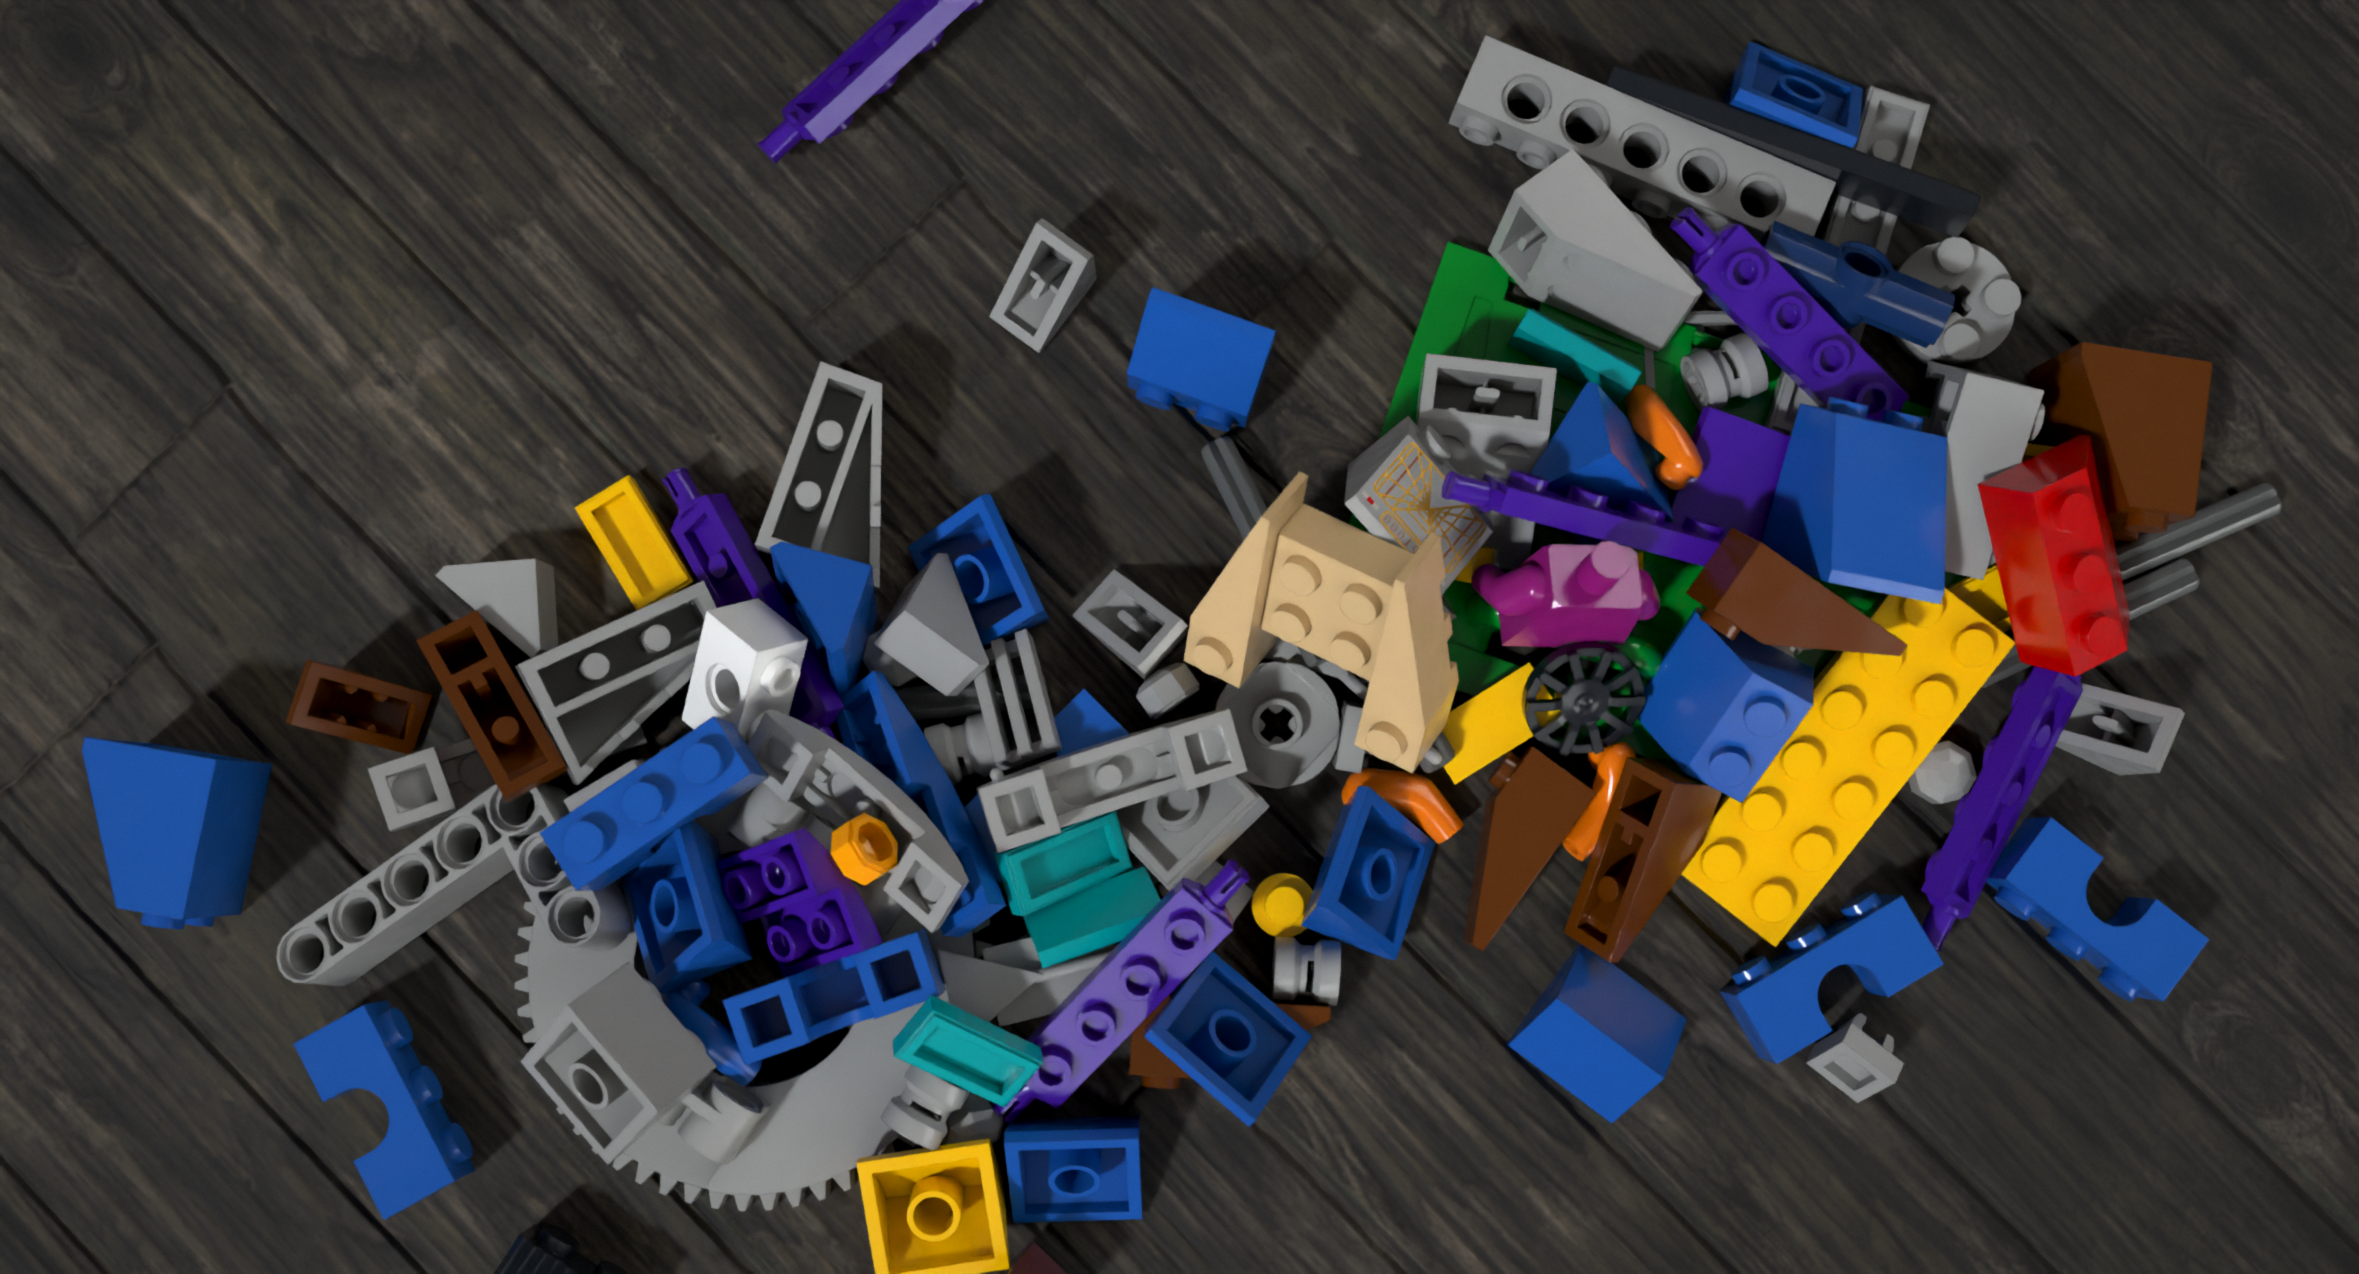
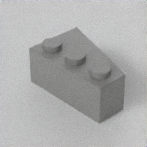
M1928 360L1925 379L1937 383L1930 417L1923 415L1918 417L1924 418L1921 431L1947 437L1945 571L1983 580L1988 565H1993L1996 560L1977 484L2022 462L2028 441L2036 438L2043 424L2045 407L2041 400L2044 390L2005 378Z
M820 361L755 542L757 551L771 555L770 547L782 541L872 565L874 590L877 593L880 588L882 383Z
M704 580L514 667L540 721L568 768L566 773L572 784L579 785L615 748L631 736L652 713L691 679L706 611L717 608Z

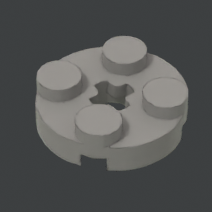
M1951 237L1942 242L1926 245L1919 249L1896 269L1898 272L1949 293L1954 291L1962 299L1961 305L1964 309L1962 316L1956 312L1949 315L1945 328L1934 345L1930 344L1927 348H1924L1891 334L1898 346L1917 361L1927 365L1928 360L1948 365L1960 364L1959 366L1970 364L1995 350L2010 332L2014 322L2015 311L2021 304L2020 289L2016 283L2011 281V277L2003 264L1986 249L1976 244H1971L1964 238Z
M1276 661L1258 664L1240 688L1228 683L1217 701L1216 710L1229 708L1248 770L1239 775L1246 782L1253 785L1281 789L1305 783L1327 766L1338 747L1340 719L1336 698L1327 683L1320 676L1300 664ZM1284 708L1293 716L1287 725L1293 734L1286 742L1278 736L1269 742L1261 735L1265 723L1260 718V715L1266 709L1277 714Z

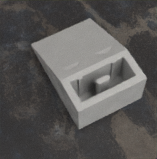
M1574 149L1515 189L1488 249L1489 253L1529 297L1657 352L1666 347L1703 293L1695 283L1689 268L1680 260L1669 255L1652 236L1647 222L1638 213L1629 211L1610 190L1602 172L1595 166L1587 164Z
M1426 353L1421 370L1415 424L1420 430L1429 425L1441 436L1452 453V457L1447 461L1458 474L1465 476L1472 474L1475 478L1482 480L1484 473L1508 479L1511 469L1530 473L1548 445L1557 368ZM1491 510L1493 533L1482 546L1496 549L1494 565L1502 570L1513 571L1530 557L1535 522Z

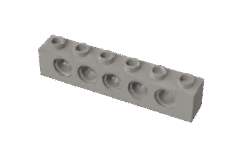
M1485 35L1448 123L1458 127L1460 134L1466 139L1484 146H1490L1494 143L1517 152V158L1523 163L1541 170L1574 149L1587 164L1595 166L1602 172L1613 193L1631 200L1632 206L1637 211L1654 218L1669 216L1674 219H1680L1677 215L1685 208L1692 207L1694 212L1713 231L1729 223L1741 224L1758 242H1760L1769 225H1772L1774 220L1814 236L1836 184L1835 181L1487 35ZM1512 100L1525 101L1533 107L1536 117L1520 119L1510 112L1507 103ZM1580 124L1586 127L1592 135L1593 142L1581 144L1573 141L1568 136L1565 126ZM1637 148L1643 151L1649 159L1650 167L1637 168L1632 166L1626 160L1623 149ZM1682 172H1694L1700 175L1707 185V192L1697 193L1690 190L1683 182ZM1740 196H1751L1757 199L1763 206L1764 217L1758 218L1749 215L1741 205Z

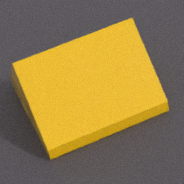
M990 1138L941 1145L937 1150L921 1148L857 1159L856 1164L875 1274H980L1010 1269L1003 1175Z

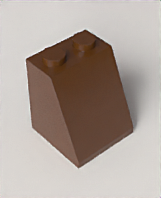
M2081 342L2030 370L2029 385L2044 390L2041 400L2045 407L2042 427L2048 446L2056 447L2081 434L2091 436L2114 542H2134L2138 540V534L2164 533L2167 531L2168 525L2195 517L2213 362Z

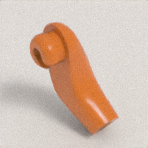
M1644 384L1633 387L1625 399L1628 419L1634 431L1665 456L1664 460L1656 466L1655 476L1669 488L1675 491L1682 490L1687 485L1691 476L1699 478L1703 471V461L1699 451L1685 428L1653 388Z
M1614 742L1605 747L1603 752L1598 754L1590 752L1587 754L1588 762L1591 763L1592 768L1597 770L1592 790L1597 794L1561 842L1564 848L1579 861L1585 860L1593 853L1627 757L1637 758L1633 748L1625 742Z
M1364 768L1361 770V773H1352L1342 789L1341 798L1345 805L1358 786L1370 787L1403 816L1418 825L1437 844L1443 843L1464 826L1462 820L1436 785L1427 777L1417 773Z

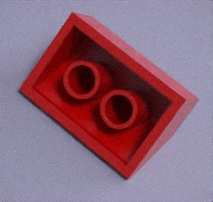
M2081 434L1977 484L2020 662L2076 677L2127 651L2130 611L2091 436Z

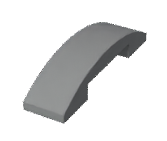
M1224 708L1141 730L1053 758L977 787V791L995 851L1000 853L1061 833L1060 828L1179 789L1189 791L1247 772L1248 770L1230 709Z
M775 709L765 712L748 744V747L769 777L763 783L785 803L800 796L805 797L838 828L862 813H866L886 823L898 843L897 866L889 871L891 877L883 890L931 933L940 929L969 880L962 864L938 828L895 783L858 754L832 737L792 716Z
M641 725L602 762L647 744ZM471 738L438 750L431 747L368 768L390 832L452 815L496 784ZM564 772L545 783L567 776V773Z

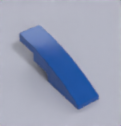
M872 671L840 697L845 708L838 713L836 722L844 746L877 768L909 796L938 828L962 864L969 882L940 927L943 936L961 938L1005 907L1006 903L982 843L948 775L920 727L882 672Z

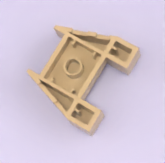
M1299 472L1260 517L1190 616L1184 661L1199 668L1208 675L1215 676L1240 688L1276 643L1277 637L1346 671H1350L1370 681L1354 745L1372 753L1381 760L1388 761L1413 774L1446 726L1459 682L1457 663L1449 660L1447 641L1453 634L1450 613L1443 612L1440 584L1446 577L1441 536L1430 532L1414 554L1304 504L1308 475Z

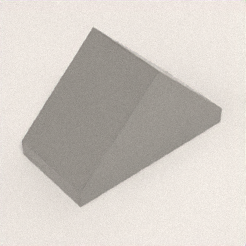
M1040 219L1036 222L989 317L1040 353L1097 280L1094 255L1046 220Z
M937 553L906 585L873 644L945 696H957L989 665V661L948 553Z
M532 558L443 566L435 575L473 609L478 610L480 615L530 658L558 647L554 566Z
M1115 569L1072 615L1143 680H1146L1184 639L1188 631V625L1181 618Z
M2081 683L2083 692L2055 746L2117 775L2160 773L2185 713L2180 708Z

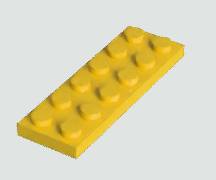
M1944 588L1941 604L1882 593L1866 616L1908 645L1900 656L1837 651L1813 681V706L1744 801L1741 803L1726 794L1718 801L1702 846L1681 874L1774 947L1779 944L2016 644L2011 638L1946 588Z

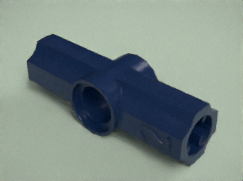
M1775 220L1772 225L1768 226L1759 242L1843 328H1854L1860 325L1861 322H1864L1927 348L1930 344L1934 345L1943 332L1954 307V294L1894 270L1887 256L1869 244L1859 241H1847L1838 247Z

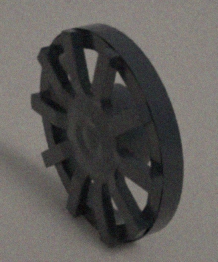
M1596 641L1576 642L1561 647L1547 655L1529 675L1522 693L1523 715L1533 736L1546 747L1568 757L1569 754H1585L1590 752L1598 754L1622 736L1631 734L1634 729L1632 726L1637 720L1642 706L1645 705L1646 696L1644 695V684L1637 667L1632 664L1633 661L1630 657L1615 646ZM1580 657H1600L1594 671L1582 669ZM1611 661L1618 663L1624 669V671L1606 682L1602 680ZM1569 662L1572 672L1566 674L1560 680L1551 675L1559 666ZM1628 681L1631 682V694H1610V692L1617 690ZM1543 683L1555 690L1554 699L1536 700L1537 693ZM1610 706H1627L1620 718L1609 711ZM1560 710L1555 717L1543 725H1539L1535 712ZM1600 719L1611 725L1601 733H1599L1596 723ZM1566 721L1570 722L1564 738L1551 734ZM1586 725L1589 737L1576 739L1580 726Z

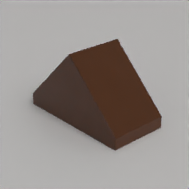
M307 659L286 723L410 755L413 754L432 695L342 666Z

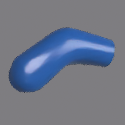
M699 979L666 993H661L663 1003L685 1029L692 1031L700 1038L705 1046L706 1053L717 1065V1070L740 1086H745L753 1080L761 1068L762 1060L744 1066L734 1033L699 1007L702 1001L710 994L709 984Z

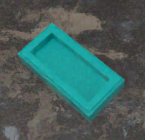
M1528 309L1508 342V345L1543 365L1557 368L1559 374L1583 387L1587 382L1598 384L1615 405H1618L1632 390L1641 374L1638 367L1534 309Z
M1116 810L1060 828L1061 833L1000 853L993 852L1012 915L1023 917L1133 869Z
M1144 866L1105 880L1023 917L1041 966L1046 968L1122 941L1161 900Z
M930 995L892 1041L894 1057L1002 1107H1005L1043 1064L1041 1047L933 995Z

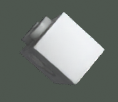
M759 598L707 610L682 720L693 730L713 716L727 720L735 725L748 745L765 712L775 709L789 715L809 638Z

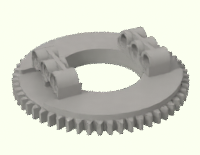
M668 746L660 748V752L666 749ZM640 758L638 761L646 762L649 759ZM763 782L714 815H703L694 819V821L717 838L722 857L748 850L803 827L831 854L832 832L838 828L805 797L800 796L785 803ZM556 860L554 871L557 876L562 868ZM889 872L866 886L851 880L870 912L883 942L922 928L926 929L943 981L944 977L937 952L938 949L979 959V957L983 956L981 949L996 946L994 942L978 939L976 933L993 923L992 917H989L961 938L943 936L941 929L931 933L883 890L891 877ZM619 878L616 880V883L626 900L622 882ZM531 901L525 902L523 909L534 915L535 919L533 926L518 929V935L530 941L529 951L515 955L516 963L528 967V977L515 982V989L529 992V1003L517 1009L518 1016L530 1017L534 1024V1028L523 1035L524 1042L536 1043L569 1003L627 962L634 967L641 977L646 979V967L632 920L626 939L618 947L609 951L565 947L555 942L548 934ZM592 906L587 910L584 916V928L586 932L591 928L594 922V910ZM947 990L937 997L949 1003ZM925 1002L877 1019L871 1018L853 1024L847 1036L826 1059L813 1068L791 1077L770 1081H751L745 1086H740L715 1068L687 1097L614 1160L612 1167L618 1171L633 1160L637 1161L638 1168L635 1182L639 1184L649 1180L656 1172L660 1173L659 1193L665 1196L682 1182L684 1183L685 1202L690 1204L700 1197L704 1189H708L711 1208L719 1209L725 1204L729 1195H734L738 1211H746L752 1205L755 1195H759L765 1211L773 1210L779 1203L781 1192H785L791 1206L796 1207L805 1201L806 1187L808 1186L820 1201L826 1199L831 1193V1178L844 1191L851 1189L856 1184L854 1167L857 1168L858 1158L900 1152L896 1138L912 1147L917 1144L890 1128L883 1122L881 1115L891 1098L902 1094L906 1087L904 1075L911 1065L894 1057L892 1041ZM557 1107L556 1110L558 1111V1113L560 1115L564 1114L559 1107ZM574 1127L573 1132H574L576 1135L581 1134V1133L578 1131V1129H577L576 1127ZM592 1147V1151H593L595 1154H598V1153L594 1150V1148Z

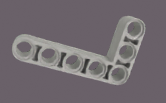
M543 783L523 795L506 802L497 784H495L293 926L282 937L277 948L276 960L280 972L286 979L294 983L345 986L357 980L514 869L548 934L555 942L565 947L596 951H609L618 947L626 939L630 931L632 915L629 905L616 881L601 891H576L563 869L556 876L554 871L556 858L543 840L540 832L570 813L563 801L569 796L563 789L552 784ZM534 798V811L527 820L526 809L529 802ZM481 836V849L478 855L475 857V844L477 839ZM428 873L429 883L425 892H423V881ZM592 906L594 910V922L591 928L586 932L584 928V916L587 910ZM376 910V922L372 928V917ZM324 948V957L321 962V953Z

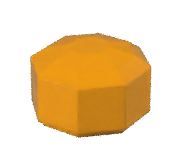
M862 813L832 832L831 855L845 877L866 886L897 866L898 843L886 823L866 813Z

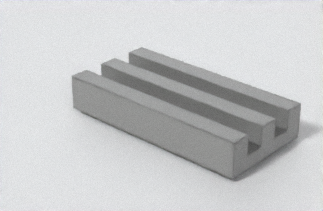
M1027 629L1015 632V639L1006 642L1003 638L991 641L992 648L984 650L989 665L974 679L995 765L1002 771L1062 750L1034 639ZM1018 656L1021 658L1042 739L1034 743L1031 741L1011 659ZM993 665L997 666L1017 749L1012 751L1010 750L990 667Z

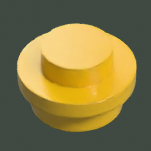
M1278 873L1265 878L1257 886L1252 897L1251 908L1256 923L1262 930L1272 936L1293 937L1307 929L1300 925L1310 900L1312 889L1303 879L1293 874Z

